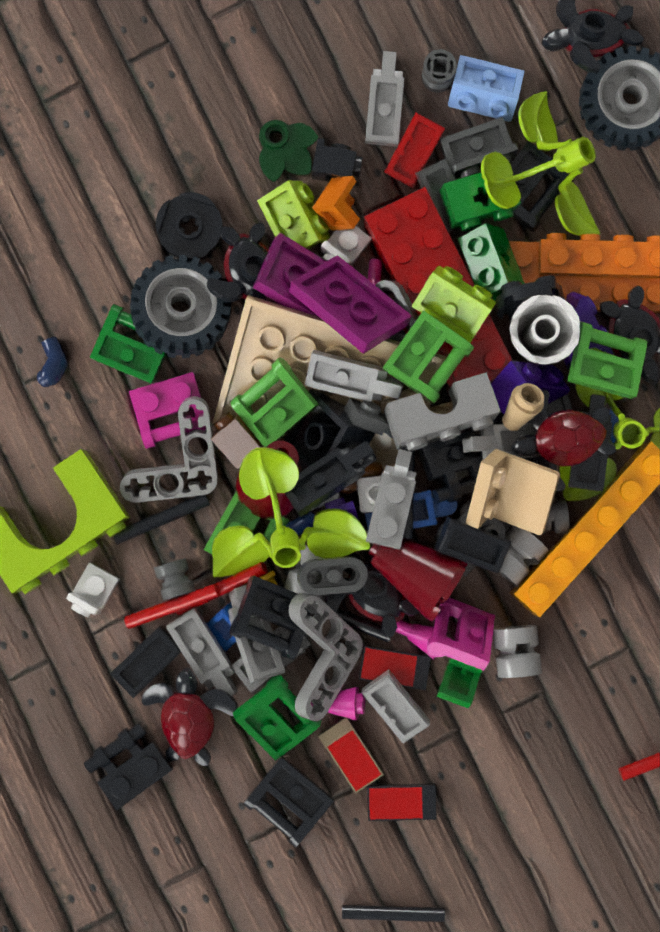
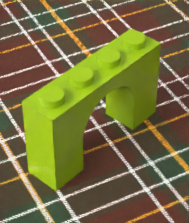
M80 449L53 467L73 498L77 510L74 530L62 544L50 549H41L33 546L23 538L5 509L0 507V576L11 593L22 591L24 595L28 594L42 584L39 580L41 577L49 572L53 576L70 565L68 559L77 553L81 557L88 554L99 546L96 540L105 534L111 538L127 527L124 522L131 518L87 451Z

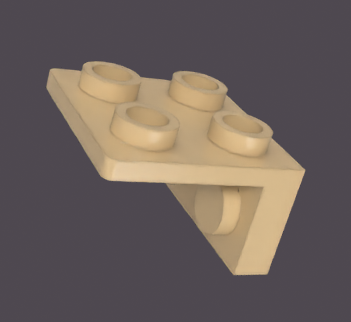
M495 449L481 461L465 524L478 529L487 519L492 520L495 518L531 533L542 535L545 531L560 473Z

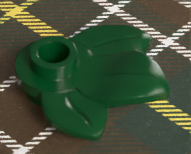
M271 120L265 123L259 133L260 144L263 147L259 156V164L264 175L272 182H276L284 170L297 176L309 175L311 173L312 160L307 148L318 140L319 137L316 132L304 123L287 125L281 120ZM273 133H279L282 139L280 142L274 143L270 140V136Z

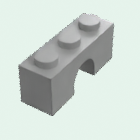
M487 372L453 383L448 391L452 400L453 410L447 414H436L426 407L421 393L387 403L384 414L397 450L407 447L409 452L427 446L428 440L440 437L441 441H446L461 435L460 430L473 427L474 431H478L493 425L492 420L501 411Z

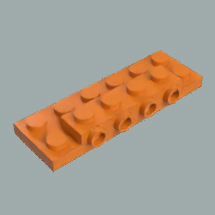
M550 233L546 235V239H541L540 242L509 241L524 283L535 282L536 279L543 276H555L556 282L562 286L565 301L567 295L573 291L585 297L589 296L595 304L597 312H601L599 307L601 302L613 301L617 303L619 300H628L629 291L635 286H640L644 290L642 305L646 306L653 313L660 314V236L647 237V242H634V236L616 235L613 236V241H600V235L583 234L580 236V240H567V235L564 233Z

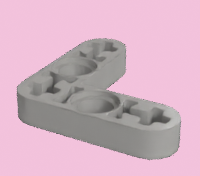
M196 396L188 397L181 403L178 410L184 464L128 471L120 483L121 495L127 501L138 503L209 494L215 489L218 481L214 443L210 439L213 435L210 410L204 399ZM191 404L196 405L197 410H203V413L198 417V427L206 426V430L196 429L188 433L186 432V428L192 429L193 427L192 417L184 413L189 411ZM201 437L205 439L208 444L207 451L203 454L193 453L188 446L192 438ZM199 471H204L206 476L212 477V479L207 481L206 486H201L200 481L195 480L189 481V488L184 489L185 478L183 472H188L187 479L196 478ZM165 474H173L177 477L179 485L174 490H165L160 485V478ZM149 476H154L153 486L155 492L153 493L150 492L151 486L141 487L138 494L134 493L133 488H127L133 478H137L139 484L149 483Z
M299 593L290 602V618L324 650L296 697L295 710L302 718L319 721L329 711L360 657L363 642L359 634L319 597ZM305 606L310 613L315 614L313 617L306 616L307 611L304 609ZM329 619L331 628L327 636L324 637L322 627L325 621ZM339 639L346 640L345 645L347 646V648L342 643L338 642ZM332 666L333 677L329 683H326L325 673Z

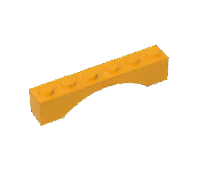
M652 441L642 444L584 515L543 559L529 570L530 573L523 582L509 592L534 616L541 617L660 484V449Z

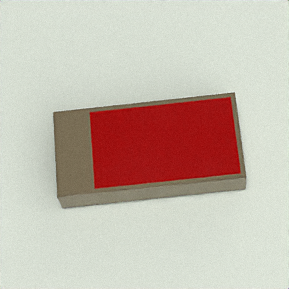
M344 717L318 735L355 794L384 775L348 718Z

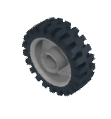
M628 46L626 50H623V47L616 48L614 52H608L600 60H597L601 66L599 72L587 73L580 90V116L582 120L585 119V127L588 132L590 130L594 132L593 137L597 141L602 139L607 147L611 148L612 145H615L617 150L624 151L626 148H630V151L638 150L642 146L645 148L660 138L659 53L655 52L654 55L649 54L650 49L642 47L640 51L636 50V46ZM623 94H632L636 98L637 104L632 105L625 102Z
M173 255L165 257L163 262H160L159 259L153 262L150 269L146 267L142 271L141 277L137 278L131 294V317L139 337L143 338L144 343L149 348L151 346L154 347L155 352L161 355L163 352L167 353L168 357L176 358V355H182V359L190 358L191 354L199 356L203 354L204 350L208 349L209 351L223 337L230 320L231 302L221 300L209 292L206 284L208 279L214 278L222 281V275L218 270L214 272L213 266L208 262L202 264L200 258L194 256L192 260H189L187 255H179V259H173ZM176 302H185L190 308L185 312H178L172 308V305Z

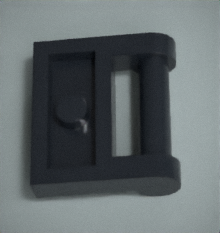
M528 141L510 164L513 176L553 159ZM554 166L517 181L516 184L521 194V204L513 211V217L526 229L535 232L541 224L539 220L554 202L556 196L560 194L558 185L570 173L559 172ZM549 173L553 176L554 180L531 210L527 211L521 205L544 175Z
M257 576L250 577L238 613L230 627V635L239 639L244 636L282 652V656L295 659L305 634L292 621L289 615L290 602L297 593ZM305 606L304 609L307 611L306 616H311V613L306 609ZM251 615L290 630L288 639L248 624Z
M281 756L248 795L243 805L249 810L254 808L288 837L287 841L296 848L331 806L334 799ZM267 791L303 820L298 827L262 798Z

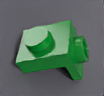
M449 658L436 697L469 709L483 670Z

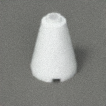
M536 295L527 299L515 310L510 322V337L515 349L522 357L536 364L549 365L562 361L572 353L580 337V321L576 311L567 301L554 295Z

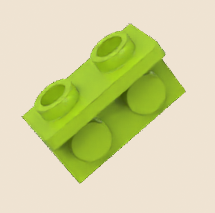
M288 180L257 200L275 237L282 233L307 250L318 243L328 241L330 238L328 233L329 227L312 208L314 206L313 192L302 181Z
M438 266L430 275L411 307L421 313L424 310L471 343L496 302L491 299L492 294L479 285H474V287L462 280L463 276L455 269L448 266L444 268Z

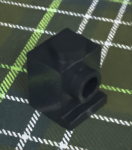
M318 138L312 167V179L329 182L331 178L359 177L363 157L356 156L357 151H351V148L347 145L333 143L329 147L325 146V139Z

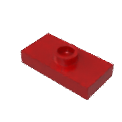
M416 112L384 173L414 188L417 182L415 173L424 169L445 128Z

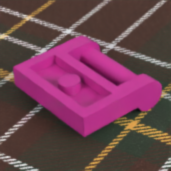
M193 372L129 391L145 448L155 447L156 442L181 435L179 422L152 430L149 421L178 413L181 403L188 397L196 396L201 398ZM191 404L189 409H194L195 417L192 418V429L186 428V432L188 433L196 429L206 430V426L198 427V417L203 413V410H197L196 405Z
M448 598L447 601L439 606L441 611L435 618L433 635L428 639L427 652L433 657L447 656L484 671L490 662L495 615ZM451 616L458 619L455 641L446 638L449 617Z

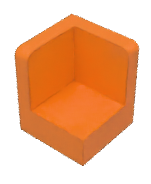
M353 176L331 178L312 207L332 231L354 229L360 220L351 209L354 204V198L350 195V191L357 182Z

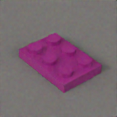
M279 233L271 244L253 288L282 306L317 316L289 292L291 281L326 261L282 233Z
M338 255L291 281L289 292L363 354L408 326L412 317L410 313Z

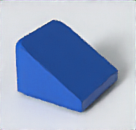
M231 602L206 623L225 652L236 643V638L229 633L231 623L228 610L233 608Z

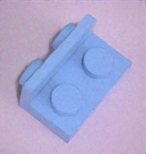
M460 55L448 106L495 119L503 117L504 121L510 122L519 99L524 70Z

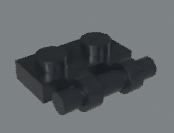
M480 430L461 433V435L446 441L438 440L431 442L417 450L428 481L441 478L443 482L442 488L433 490V498L436 503L446 500L450 503L461 500L462 495L474 491L480 464L484 460L482 451L463 453L462 439L481 436ZM468 469L470 479L459 482L456 473Z
M140 722L131 729L125 728L119 732L116 740L106 747L100 746L94 750L93 756L84 762L85 768L91 774L100 767L105 769L107 775L97 783L116 810L173 770L172 765L167 761L155 741L145 748H142L137 741L147 734V731ZM125 749H128L132 757L118 766L113 758Z

